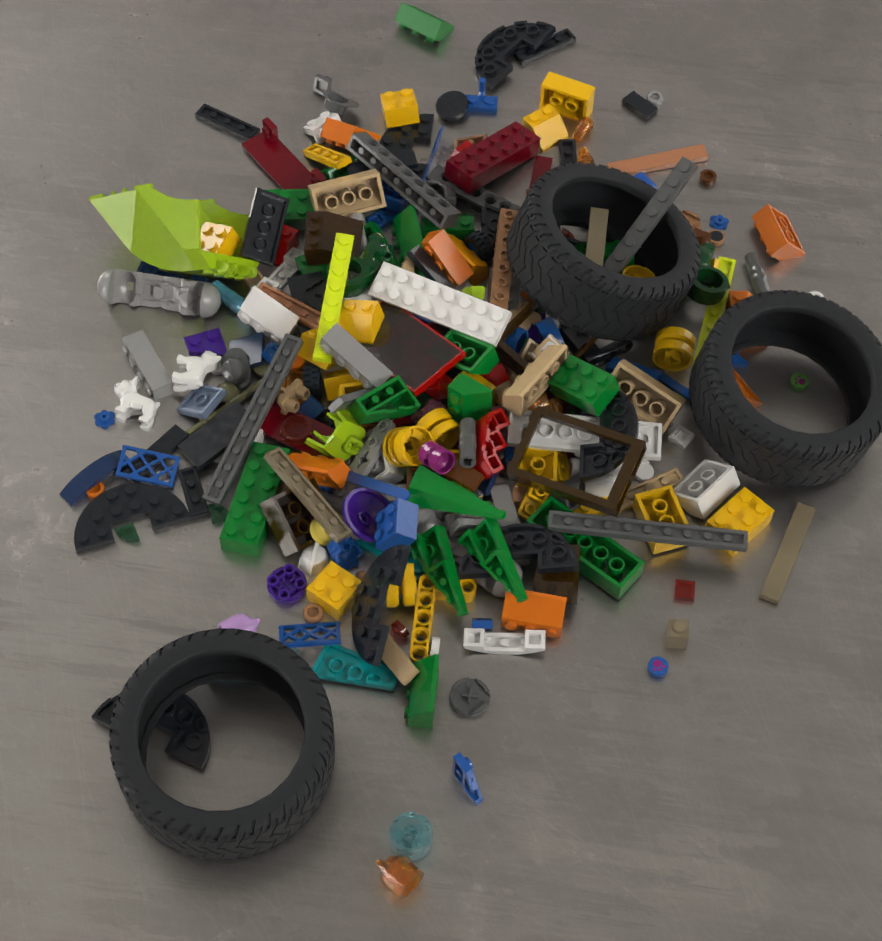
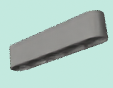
M508 483L494 484L489 494L490 503L497 509L506 511V518L499 519L500 527L519 524V518ZM530 559L513 560L519 566L530 564Z

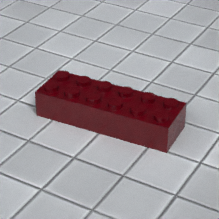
M515 121L446 160L444 177L470 194L536 156L541 138Z

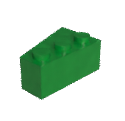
M397 375L357 398L348 410L357 423L362 425L387 418L395 419L414 415L421 404L402 378Z

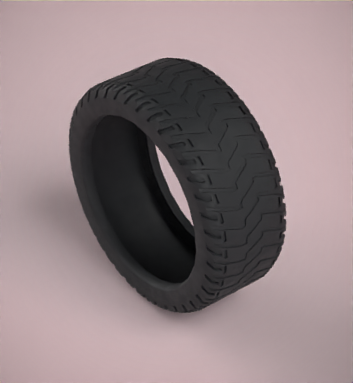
M577 162L574 165L569 163L548 170L530 188L507 236V259L511 272H514L515 280L520 283V288H522L524 293H528V298L533 303L536 302V305L542 311H547V315L558 320L559 323L566 327H571V329L591 337L611 341H633L648 337L661 330L676 312L697 279L700 270V246L689 221L677 206L672 203L634 255L639 264L652 271L656 277L638 278L613 272L596 264L580 253L565 238L558 226H576L588 230L591 207L608 209L606 237L614 242L622 240L655 195L657 189L627 172H621L619 169L608 168V166L601 164L595 166V163L584 164L583 162Z
M774 290L754 294L735 303L718 318L691 369L689 379L690 406L701 435L723 461L734 466L735 470L741 471L742 474L755 478V480L765 484L784 488H807L832 482L853 469L882 432V345L869 327L856 315H852V312L846 308L840 307L839 304L831 300L827 301L826 298L819 295L813 296L812 293L803 291L800 293L796 290ZM757 346L786 348L807 356L820 365L834 379L843 394L848 411L847 427L830 433L809 434L790 430L772 422L758 412L744 397L735 380L732 356L739 351Z
M231 628L204 630L178 638L157 650L143 664L139 665L132 674V677H129L124 685L123 691L120 692L117 699L116 707L113 709L112 723L109 730L110 759L130 810L134 812L138 822L141 825L143 824L144 828L152 836H155L164 845H169L170 848L180 853L184 852L186 855L209 860H234L266 852L268 849L282 844L285 840L296 834L310 820V817L319 808L327 793L335 762V739L331 705L326 690L317 674L300 655L282 642L267 635ZM244 681L260 685L277 694L287 703L303 727L304 741L301 752L288 777L271 794L251 805L233 810L206 811L186 806L166 795L152 781L146 768L147 746L153 728L164 711L181 695L198 686L212 682Z

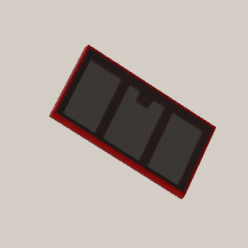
M383 301L380 303L385 317L373 344L360 343L393 372L391 379L399 375L415 397L466 356L465 351L408 311Z

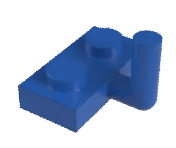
M485 78L479 79L478 95L465 94L469 103V108L466 111L497 113L498 97L485 96Z

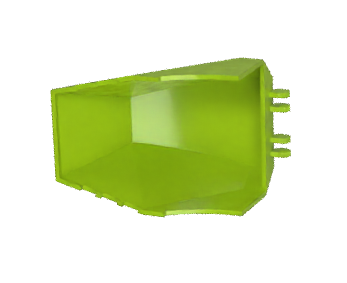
M152 183L136 185L134 190L128 191V188H123L122 193L116 194V191H111L109 196L98 194L89 197V201L129 251L150 265L165 270L212 278L245 280V277L254 278L257 276L259 262L239 256L249 214L229 211L216 204L215 199L186 200L170 197L153 188ZM205 222L233 227L242 241L232 256L201 249V228Z

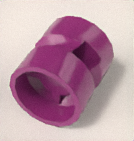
M434 441L426 442L419 450V461L439 474L448 473L454 466V453Z

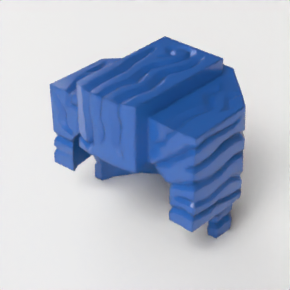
M352 536L337 544L332 540L327 545V552L331 560L346 571L359 565L357 559L363 552L356 539H353Z

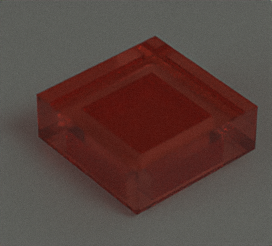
M676 579L674 600L694 602L696 581Z

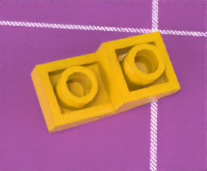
M529 487L516 511L517 515L527 521L547 500L549 493Z

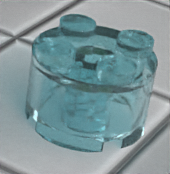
M405 812L398 815L389 830V844L392 853L402 863H414L424 859L431 852L433 845V829L430 821L425 816L416 814V812Z

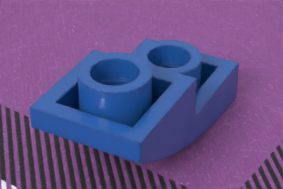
M551 316L535 323L541 341H544L551 333L561 344H565Z

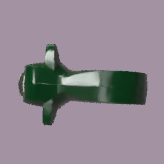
M373 233L369 236L368 243L359 257L351 255L348 271L358 273L359 275L352 280L346 281L343 298L356 297L362 294L375 280L384 261L395 265L394 257L390 253L388 245L384 243L381 234ZM330 263L328 264L326 271L327 279L329 274Z
M705 242L699 245L701 251L700 270L687 296L699 304L709 306L721 302L726 291L730 288L727 276L722 271L711 266V258L715 247L711 242ZM700 282L708 283L712 285L714 288L706 287L702 285Z

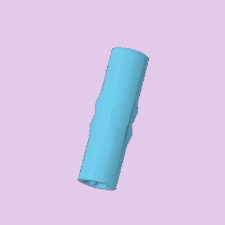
M214 281L212 284L218 288L221 302L232 311L238 313L245 299L220 281Z

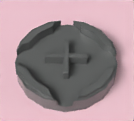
M463 678L458 680L450 690V705L453 711L460 716L466 718L477 717L488 709L490 691L487 685L479 679Z

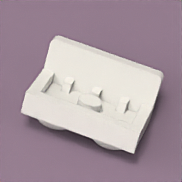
M325 111L317 119L308 121L307 125L302 127L304 134L314 136L317 144L326 141V138L320 136L326 117L341 121L338 113Z

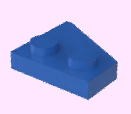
M459 752L453 756L452 774L475 805L483 801L472 769L473 765L468 757L464 758Z

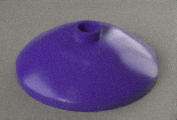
M365 487L356 488L345 497L342 513L345 523L352 530L353 534L361 540L376 543L374 538L377 530L376 516L390 503L377 491Z

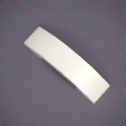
M292 247L283 256L284 262L269 278L264 277L256 287L258 288L261 282L282 291L288 284L287 278L297 275L298 270L295 258L303 255L304 251Z
M464 628L463 648L482 653L502 655L536 653L545 650L546 630H525V633L485 632L484 628Z

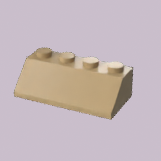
M376 169L308 185L314 211H328L347 217L354 213H363L387 207L380 173Z
M565 344L548 345L544 351L541 350L534 362H530L526 366L525 372L515 378L513 385L504 390L502 406L521 418L549 387L548 381L567 359L568 346Z
M625 359L621 360L611 373L616 377L620 390L634 405L638 420L662 423V435L687 401Z

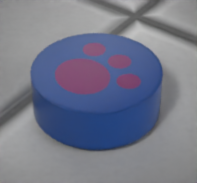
M653 657L648 663L647 670L652 677L662 678L667 674L669 665L664 658Z

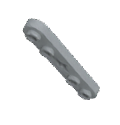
M387 418L377 423L349 466L350 471L364 476L369 474L383 452V441L386 434L393 428H396L394 422ZM346 481L343 490L335 489L334 495L345 499L352 490L359 488L360 485Z

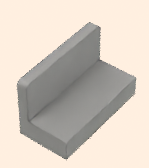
M446 514L444 517L450 536H462L468 529H475L483 520L479 519V516Z

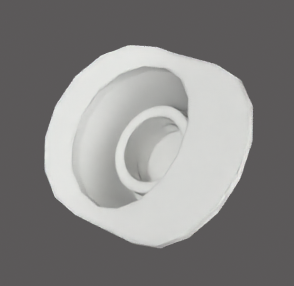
M318 542L307 546L303 550L297 567L306 576L307 587L331 561L327 549L320 546Z

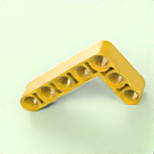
M426 574L422 575L418 582L409 659L413 664L414 661L420 660L414 657L422 656L426 658L429 656L435 600L446 601L447 599ZM462 579L460 584L466 603H470L476 597L477 585L473 579ZM427 602V603H429V604H428V605H422L421 603ZM420 620H426L427 622H426V623H421V622H419V621H420ZM418 638H424L425 640H424V641H418L417 639H418Z

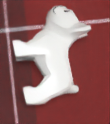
M205 351L201 357H184L178 354L177 364L183 365H180L179 372H173L172 382L175 383L173 390L175 392L199 389L204 385V378L209 372L215 375H222L221 368L219 367L221 356H217L216 353L211 351Z
M135 376L131 381L122 380L114 386V392L120 398L121 403L115 408V413H118L116 420L125 423L131 415H142L138 419L142 422L140 429L148 432L154 424V418L160 402L155 403L152 399L138 393V376Z

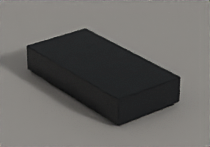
M632 91L622 99V104L644 120H648L658 111L657 107L635 91Z

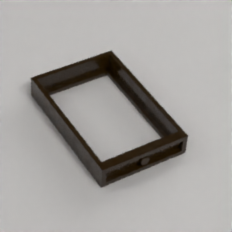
M532 301L507 324L497 347H495L499 360L516 375L520 376L525 372V368L529 363L504 341L538 308L537 303ZM590 337L573 356L580 359L599 338ZM550 386L541 394L542 398L551 390Z
M537 405L535 411H532L529 416L527 428L525 427L522 431L520 443L516 444L512 460L508 461L506 465V473L509 480L617 517L647 450L646 442ZM541 418L630 447L607 499L519 469Z

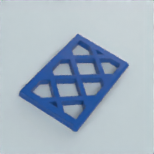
M122 445V452L115 476L172 488L181 457ZM126 450L136 452L137 455L128 459L125 453ZM146 454L153 455L157 459L148 464L143 456ZM140 458L145 466L135 470L131 462ZM167 458L175 460V463L168 468L163 460ZM160 462L165 470L155 474L151 466ZM128 464L132 473H123L121 468ZM148 469L153 477H142L138 473ZM168 473L170 482L159 480V477Z
M341 622L279 625V641L289 648L341 644ZM336 626V627L333 628L332 630L326 628V627ZM305 628H315L310 632L305 630ZM294 629V630H292V631L289 632V633H287V632L284 631V630ZM319 631H323L326 633L321 637L316 635V633ZM298 632L304 634L301 638H297L294 635ZM330 636H333V637L337 638V639H329V640H326V639L329 638ZM310 637L313 638V639H315V641H305V640H307V639L310 638ZM288 639L294 641V642L284 643V642H285L286 640H288Z

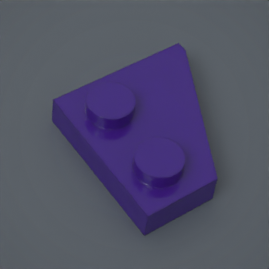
M219 328L184 337L189 356H202L205 351H211L216 353L217 356H223L227 351Z

